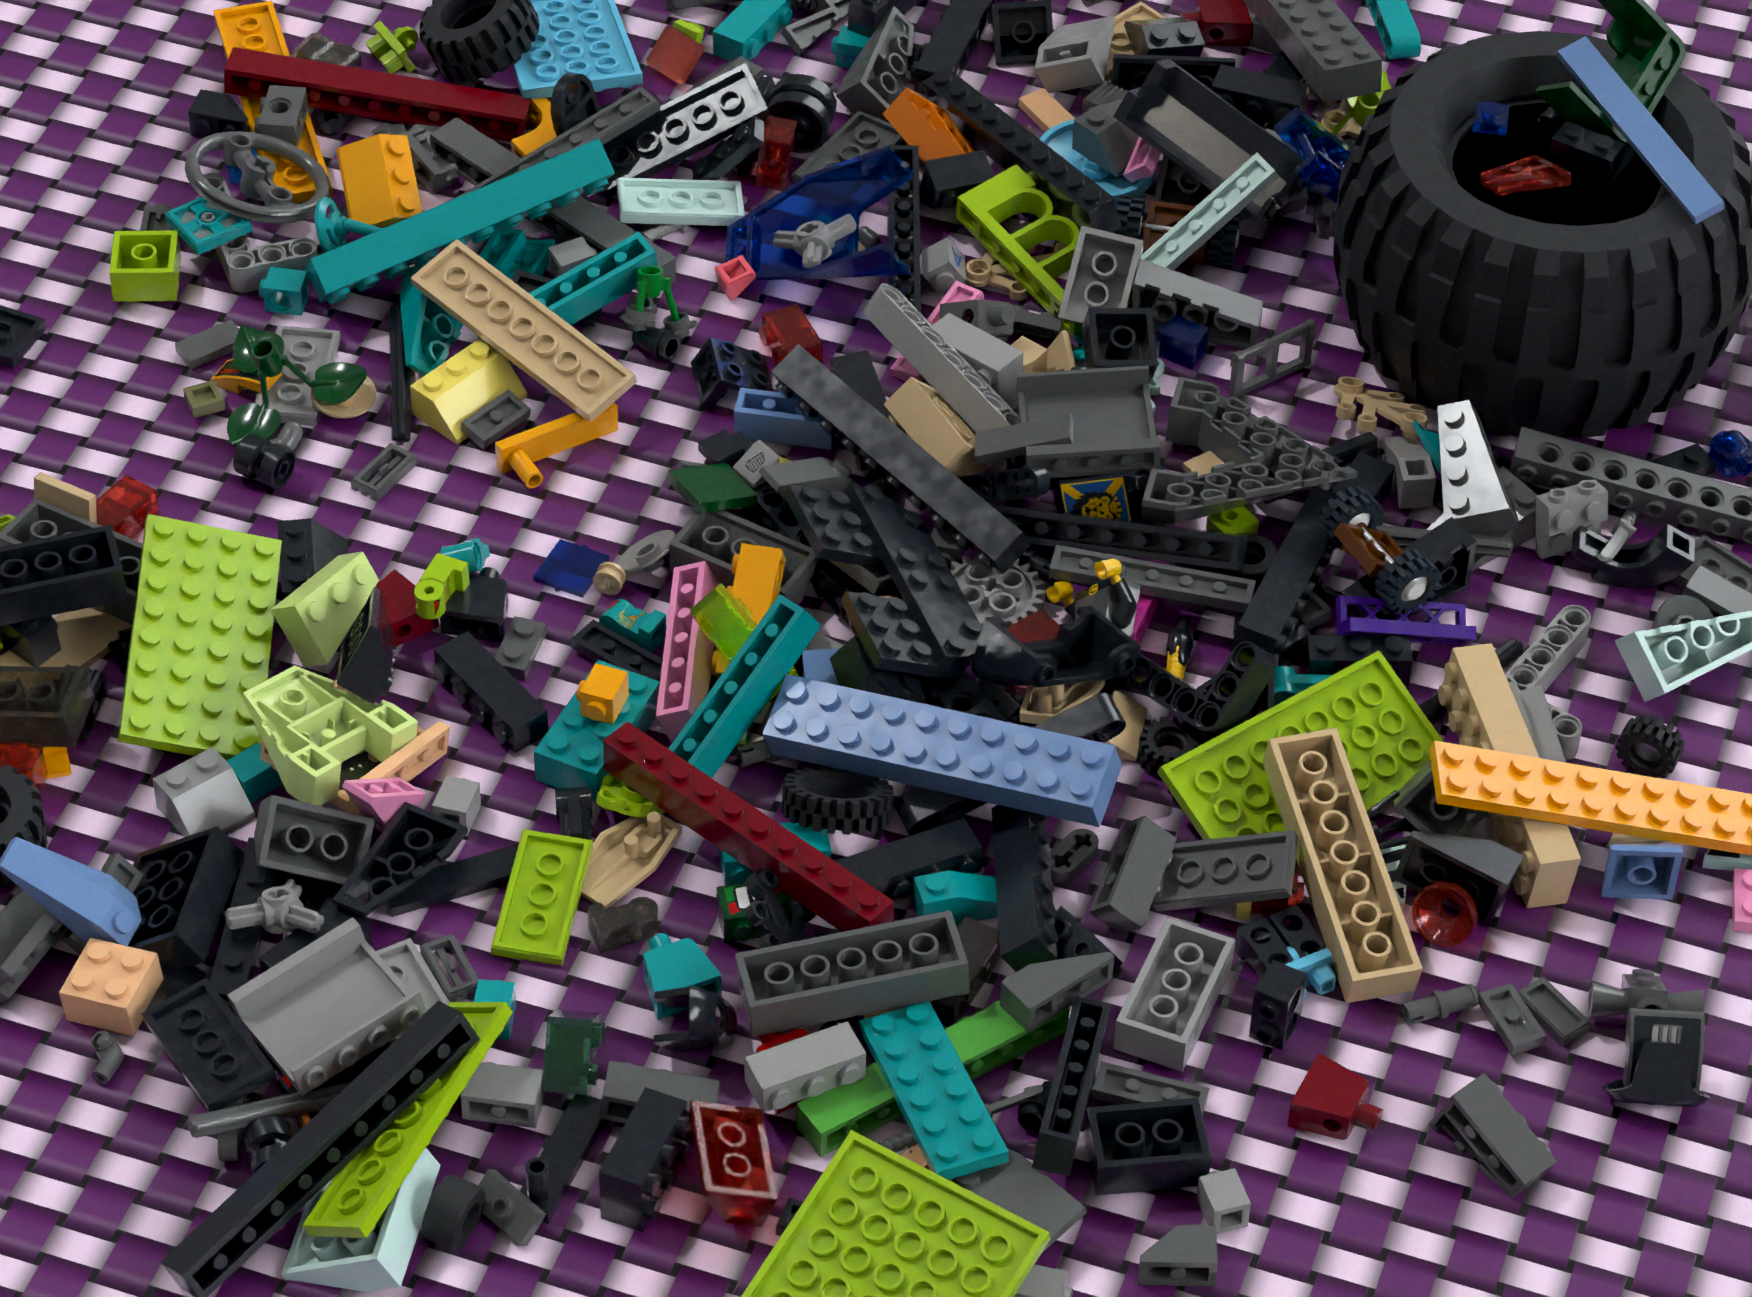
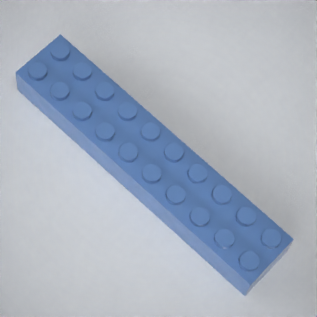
M789 674L785 676L762 734L771 753L774 755L1095 827L1101 826L1122 767L1115 745Z

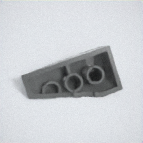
M1123 99L1093 107L1076 118L1073 127L1072 149L1116 177L1125 172L1139 138L1136 133L1113 117Z

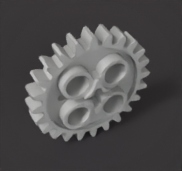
M962 556V565L954 561L951 562L950 571L957 580L960 589L982 626L985 617L999 616L1007 623L1006 630L1017 637L1019 628L1028 631L1030 629V622H1038V614H1043V605L1045 604L1044 582L1038 580V572H1030V564L1019 566L1018 558L1004 574H1001L994 567L988 570L976 557L975 560H970L968 557Z

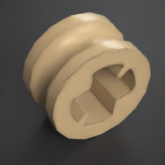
M603 562L593 577V584L596 589L604 594L616 595L622 589L627 574L620 565L613 562Z

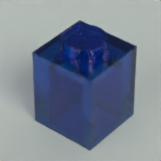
M1175 315L1167 325L1163 324L1158 332L1157 342H1160L1159 357L1193 370L1207 353L1209 328Z

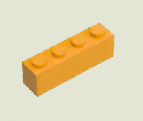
M741 543L740 553L734 554L732 561V574H735L733 586L727 587L725 595V605L729 606L727 617L721 618L718 636L722 638L720 651L715 650L712 659V670L715 671L718 679L779 596L786 562L783 551L780 548Z

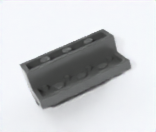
M23 889L16 893L0 913V1002L7 1001L67 928Z

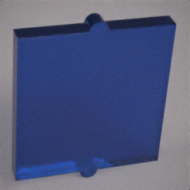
M560 539L533 575V581L553 587L556 592L564 591L583 598L592 586L593 577L600 564L609 562V555L589 549L587 545L580 546Z

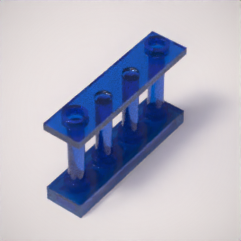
M1295 107L1274 126V130L1279 137L1302 153L1305 162L1295 169L1296 174L1337 204L1340 175L1352 149L1299 108Z

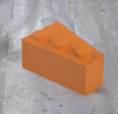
M907 87L883 113L884 117L908 145L919 146V158L924 164L928 160L974 152L945 109Z

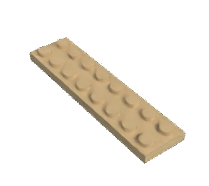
M458 239L411 277L412 285L590 423L637 383L636 375Z

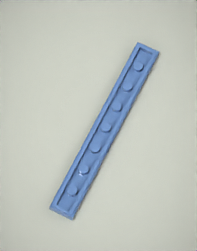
M1586 36L1558 50V57L1695 224L1725 209L1724 201Z

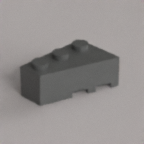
M1485 1073L1453 1094L1428 1124L1435 1132L1442 1128L1456 1141L1453 1143V1147L1460 1154L1467 1150L1481 1163L1478 1165V1170L1511 1199L1542 1178L1557 1162L1553 1158L1549 1147L1536 1137L1527 1126L1523 1115L1514 1110L1503 1096L1500 1087L1492 1082Z

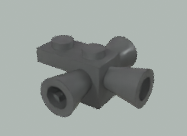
M1633 969L1632 974H1622V990L1591 982L1589 986L1588 1017L1595 1018L1624 1014L1623 1025L1625 1029H1627L1629 1008L1703 1012L1704 1010L1703 990L1668 994V990L1660 977L1654 976V971Z

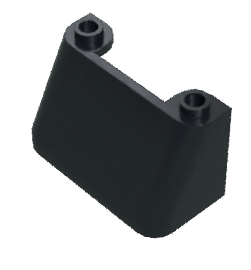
M1092 606L1078 607L1076 614L1079 615V618L1071 625L1066 623L1060 624L1056 639L1023 643L1015 638L1016 636L1010 631L1006 630L1007 623L999 616L985 617L971 669L973 674L984 683L1029 687H1046L1119 678L1129 674L1134 669L1141 645Z

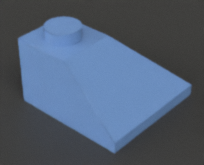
M1658 843L1610 845L1601 887V897L1673 900L1683 848L1675 844Z

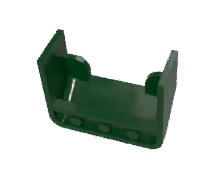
M1597 0L1613 17L1607 27L1606 38L1608 44L1617 55L1610 66L1650 114H1652L1684 60V43L1644 0ZM1572 81L1538 86L1535 92L1564 121L1578 124L1622 143H1628L1592 98L1589 99Z

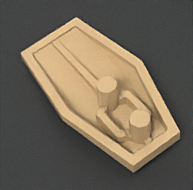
M1105 679L1046 687L1028 686L1020 709V722L1040 724L1097 695L1104 687Z
M650 812L647 817L632 816L601 832L593 843V850L581 895L602 909L607 910L656 871L682 834V826L666 816L660 815L658 812Z

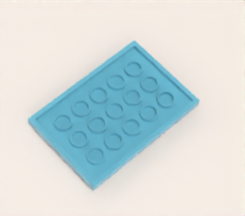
M530 0L539 19L537 38L535 42H531V49L527 53H523L521 59L516 64H511L523 99L531 98L532 100L552 97L556 83L566 73H577L587 76L593 85L594 92L617 87L629 88L633 85L643 84L642 71L614 0Z

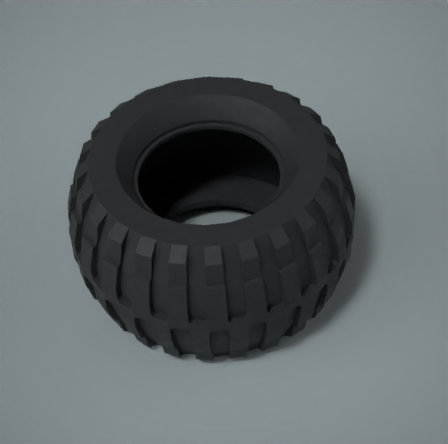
M1531 31L1488 35L1469 40L1464 44L1445 47L1428 56L1426 62L1409 66L1397 78L1394 88L1383 92L1374 116L1368 115L1340 175L1335 217L1333 261L1338 285L1342 289L1345 307L1350 321H1353L1359 345L1370 351L1371 361L1381 375L1397 381L1399 389L1415 402L1426 404L1437 410V406L1470 400L1480 417L1484 430L1505 436H1519L1521 428L1525 427L1558 437L1604 436L1607 430L1627 429L1647 423L1651 413L1666 412L1681 403L1687 390L1695 388L1705 377L1709 367H1712L1724 353L1736 333L1740 318L1745 312L1752 293V167L1750 165V151L1743 136L1736 131L1734 117L1722 104L1710 98V90L1691 77L1677 71L1651 115L1724 201L1725 209L1695 224L1636 151L1633 159L1606 192L1547 169L1551 139L1565 121L1562 120L1551 133L1540 129L1537 124L1538 116L1549 105L1535 91L1538 86L1576 80L1559 59L1558 50L1586 36L1609 65L1612 64L1617 55L1607 40L1585 34ZM1625 143V144L1628 145L1632 150H1634L1629 143Z

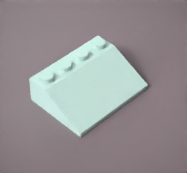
M425 1148L414 1164L412 1171L407 1175L396 1192L394 1199L388 1204L377 1221L374 1230L367 1238L309 1236L302 1225L331 1183L329 1181L305 1205L281 1273L283 1278L364 1292L401 1287L441 1165L429 1150Z

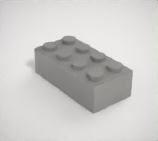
M1167 917L1116 1019L1113 1049L1183 1072L1232 969L1236 939Z

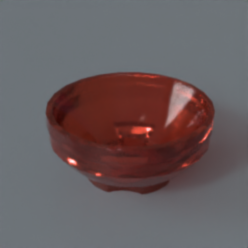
M1436 882L1430 884L1419 892L1412 905V918L1416 929L1426 940L1438 946L1452 947L1461 944L1471 935L1477 923L1478 913L1473 898L1461 886L1454 883ZM1452 899L1456 901L1460 907L1459 916L1452 917L1446 914L1442 907L1443 900Z

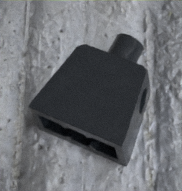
M484 567L480 571L479 576L469 574L470 584L464 592L458 590L453 592L445 604V613L440 617L441 634L459 636L468 631L475 639L502 643L506 635L508 584L504 579H499L500 575L497 570L491 567Z

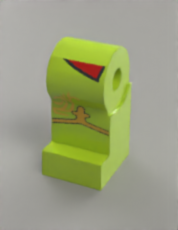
M440 553L435 555L414 589L417 601L416 612L420 617L428 620L441 617L446 610L445 604L455 590L461 592L466 590L470 584L468 562Z

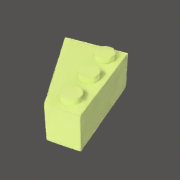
M363 551L338 555L271 609L303 667L326 665L330 662L373 588L379 582Z

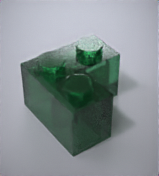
M557 1009L548 1016L542 1091L587 1095L591 1091V1086H597L599 1064L593 1063L594 1053L600 1049V1046L605 1044L606 1023L600 1022L601 1013Z

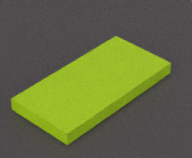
M523 829L493 937L491 955L563 966L593 850V840Z

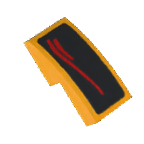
M233 359L227 360L210 379V381L215 380L217 387L237 394L244 387L262 394L258 374H242L236 369ZM282 372L275 377L266 376L267 390L282 376Z

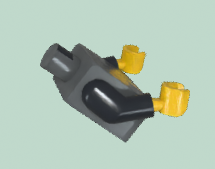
M1112 558L1095 563V573L1103 581L1076 593L1075 601L1072 598L1074 593L1073 586L1068 581L1055 582L1053 587L1047 588L1046 594L1049 600L1054 603L1063 601L1066 606L1064 610L1073 623L1079 618V615L1076 614L1078 607L1092 606L1129 637L1132 636L1141 586L1120 578L1122 566L1117 559Z

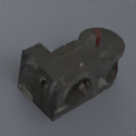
M637 897L628 904L604 909L602 903L588 906V929L599 952L603 953L653 937L658 930L657 903L648 897Z

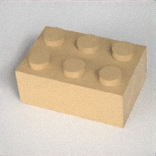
M910 377L884 403L891 413L888 417L890 421L900 430L904 429L912 440L956 477L981 474L992 463L988 462L978 465L974 457L975 433L933 387Z

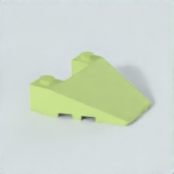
M295 665L243 692V700L287 793L300 802L321 806L337 797L341 764L345 760L365 750L380 762H383L416 738L418 721L395 704L382 700L380 704L376 702L373 704L352 692L334 687V680Z

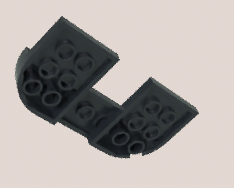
M789 484L784 497L816 557L885 569L890 574L903 598L901 600L897 597L886 598L874 596L866 592L846 591L840 601L875 668L937 678H951L963 674L973 661L982 625L946 564V560L942 557L931 535L922 524V518L915 512L908 511L894 500L886 497L878 488L871 485L862 487L851 484L847 493L843 494L839 491L830 492L818 490L811 486L801 487Z

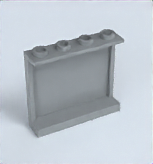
M353 917L227 995L238 1021L301 1096L322 1085L325 1081L347 1067L352 1066L374 1050L384 1046L387 1042L405 1032L427 1012L420 992L418 990L411 992L368 944L361 926Z

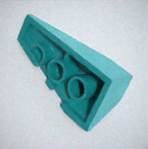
M430 259L404 273L400 295L406 366L422 376H425L445 362L449 355L448 350L452 343L458 340L463 326L461 322L412 285L411 277L430 262Z

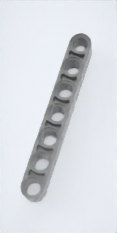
M883 283L879 286L863 310L865 316L976 433L1020 424V417L900 291L889 284Z

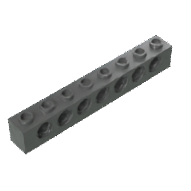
M1521 428L1509 469L1519 480L1556 489L1573 486L1584 480L1595 479L1608 491V504L1752 544L1751 489L1529 428Z

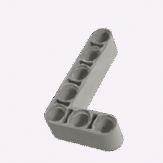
M214 172L203 174L215 188L232 197L222 175ZM245 234L215 248L229 286L232 290L239 293L259 290L261 279H266L270 267L305 271L304 268L310 259L318 256L316 242L306 237L251 248L248 237Z
M1579 605L1564 607L1505 674L1507 681L1516 680L1519 691L1542 685L1545 692L1585 646L1591 620L1589 611ZM1547 703L1565 760L1572 759L1578 752L1582 723L1575 716Z

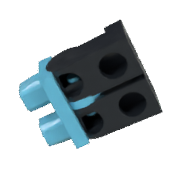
M1298 905L1269 915V921L1264 917L1237 928L1234 951L1241 960L1246 959L1255 970L1259 981L1272 960L1307 973L1305 987L1312 985L1318 994L1323 995L1334 990L1336 977L1331 969L1333 955L1328 948H1325ZM1290 919V924L1283 927L1282 922ZM1259 931L1258 937L1251 939L1250 935ZM1306 989L1304 990L1303 1001L1306 999Z

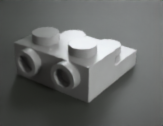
M1594 479L1584 480L1573 486L1556 488L1548 493L1537 495L1536 554L1541 559L1572 551L1573 532L1580 525L1601 536V522L1608 520V491Z

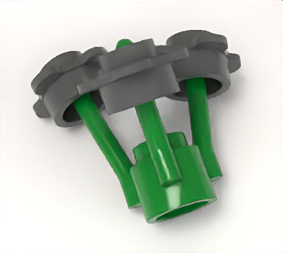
M640 267L638 269V295H633L628 299L627 308L622 309L620 319L624 320L627 328L633 329L636 332L645 331L647 326H655L651 316L657 313L658 308L653 304L651 298L660 296V291L664 290L671 315L664 318L665 327L661 329L673 331L679 339L689 335V329L695 328L697 322L695 320L690 321L686 312H677L671 291V278L663 277V269L661 267Z

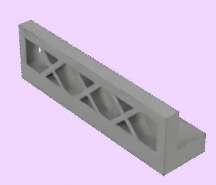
M1516 680L1508 682L1539 758L1566 763L1542 685L1519 691Z

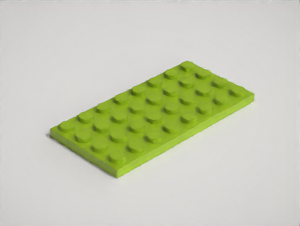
M152 514L147 515L117 742L196 756L214 747L226 761L256 743L261 746V736L243 700V692L268 680L274 621L271 609L275 607L282 540Z
M1377 651L1161 766L1157 773L1203 840L1286 831L1263 765L1269 739L1337 728L1366 812L1393 791L1402 788L1430 760L1429 749L1434 740L1444 741L1382 653Z

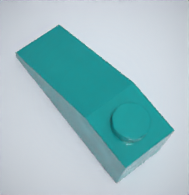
M950 870L914 877L913 907L916 915L919 917L951 910L956 925L997 918L995 877Z

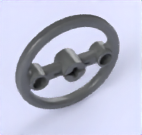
M231 131L206 136L190 148L185 161L186 177L193 189L202 198L227 213L247 220L264 223L302 221L315 215L318 200L328 197L330 193L328 176L323 167L312 156L293 144L264 134ZM251 148L277 154L298 165L314 182L316 188L314 196L299 205L292 203V193L286 188L276 186L273 182L276 170L275 163L264 156L256 155L254 157L251 153ZM215 150L225 152L224 162L232 167L239 168L243 173L239 186L240 191L255 199H260L261 197L265 202V206L237 200L215 188L203 176L199 166L200 160L206 154Z

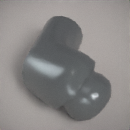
M295 421L287 422L278 437L270 441L272 444L277 443L294 451L303 436L302 426Z

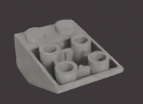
M1114 16L1058 26L1039 46L1035 70L1048 93L1104 83L1115 22Z

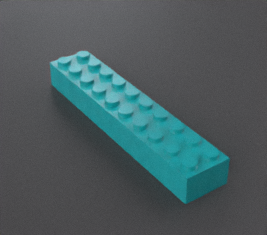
M596 139L310 259L304 270L308 273V279L319 303L328 300L329 304L332 305L346 299L353 289L357 288L359 293L376 286V282L380 281L379 278L386 276L387 280H392L403 275L404 271L409 268L408 266L413 264L416 266L427 259L432 260L456 239L464 245L472 240L473 244H477L490 238V235L498 228L505 232L517 227L519 222L524 220V217L529 216L530 220H534L547 214V211L555 204H557L558 208L570 205L576 201V198L581 196V193L585 192L587 197L604 190L603 187L609 184L608 180L615 172L600 139Z

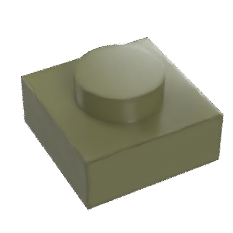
M215 380L183 388L184 398L194 418L225 410V402Z

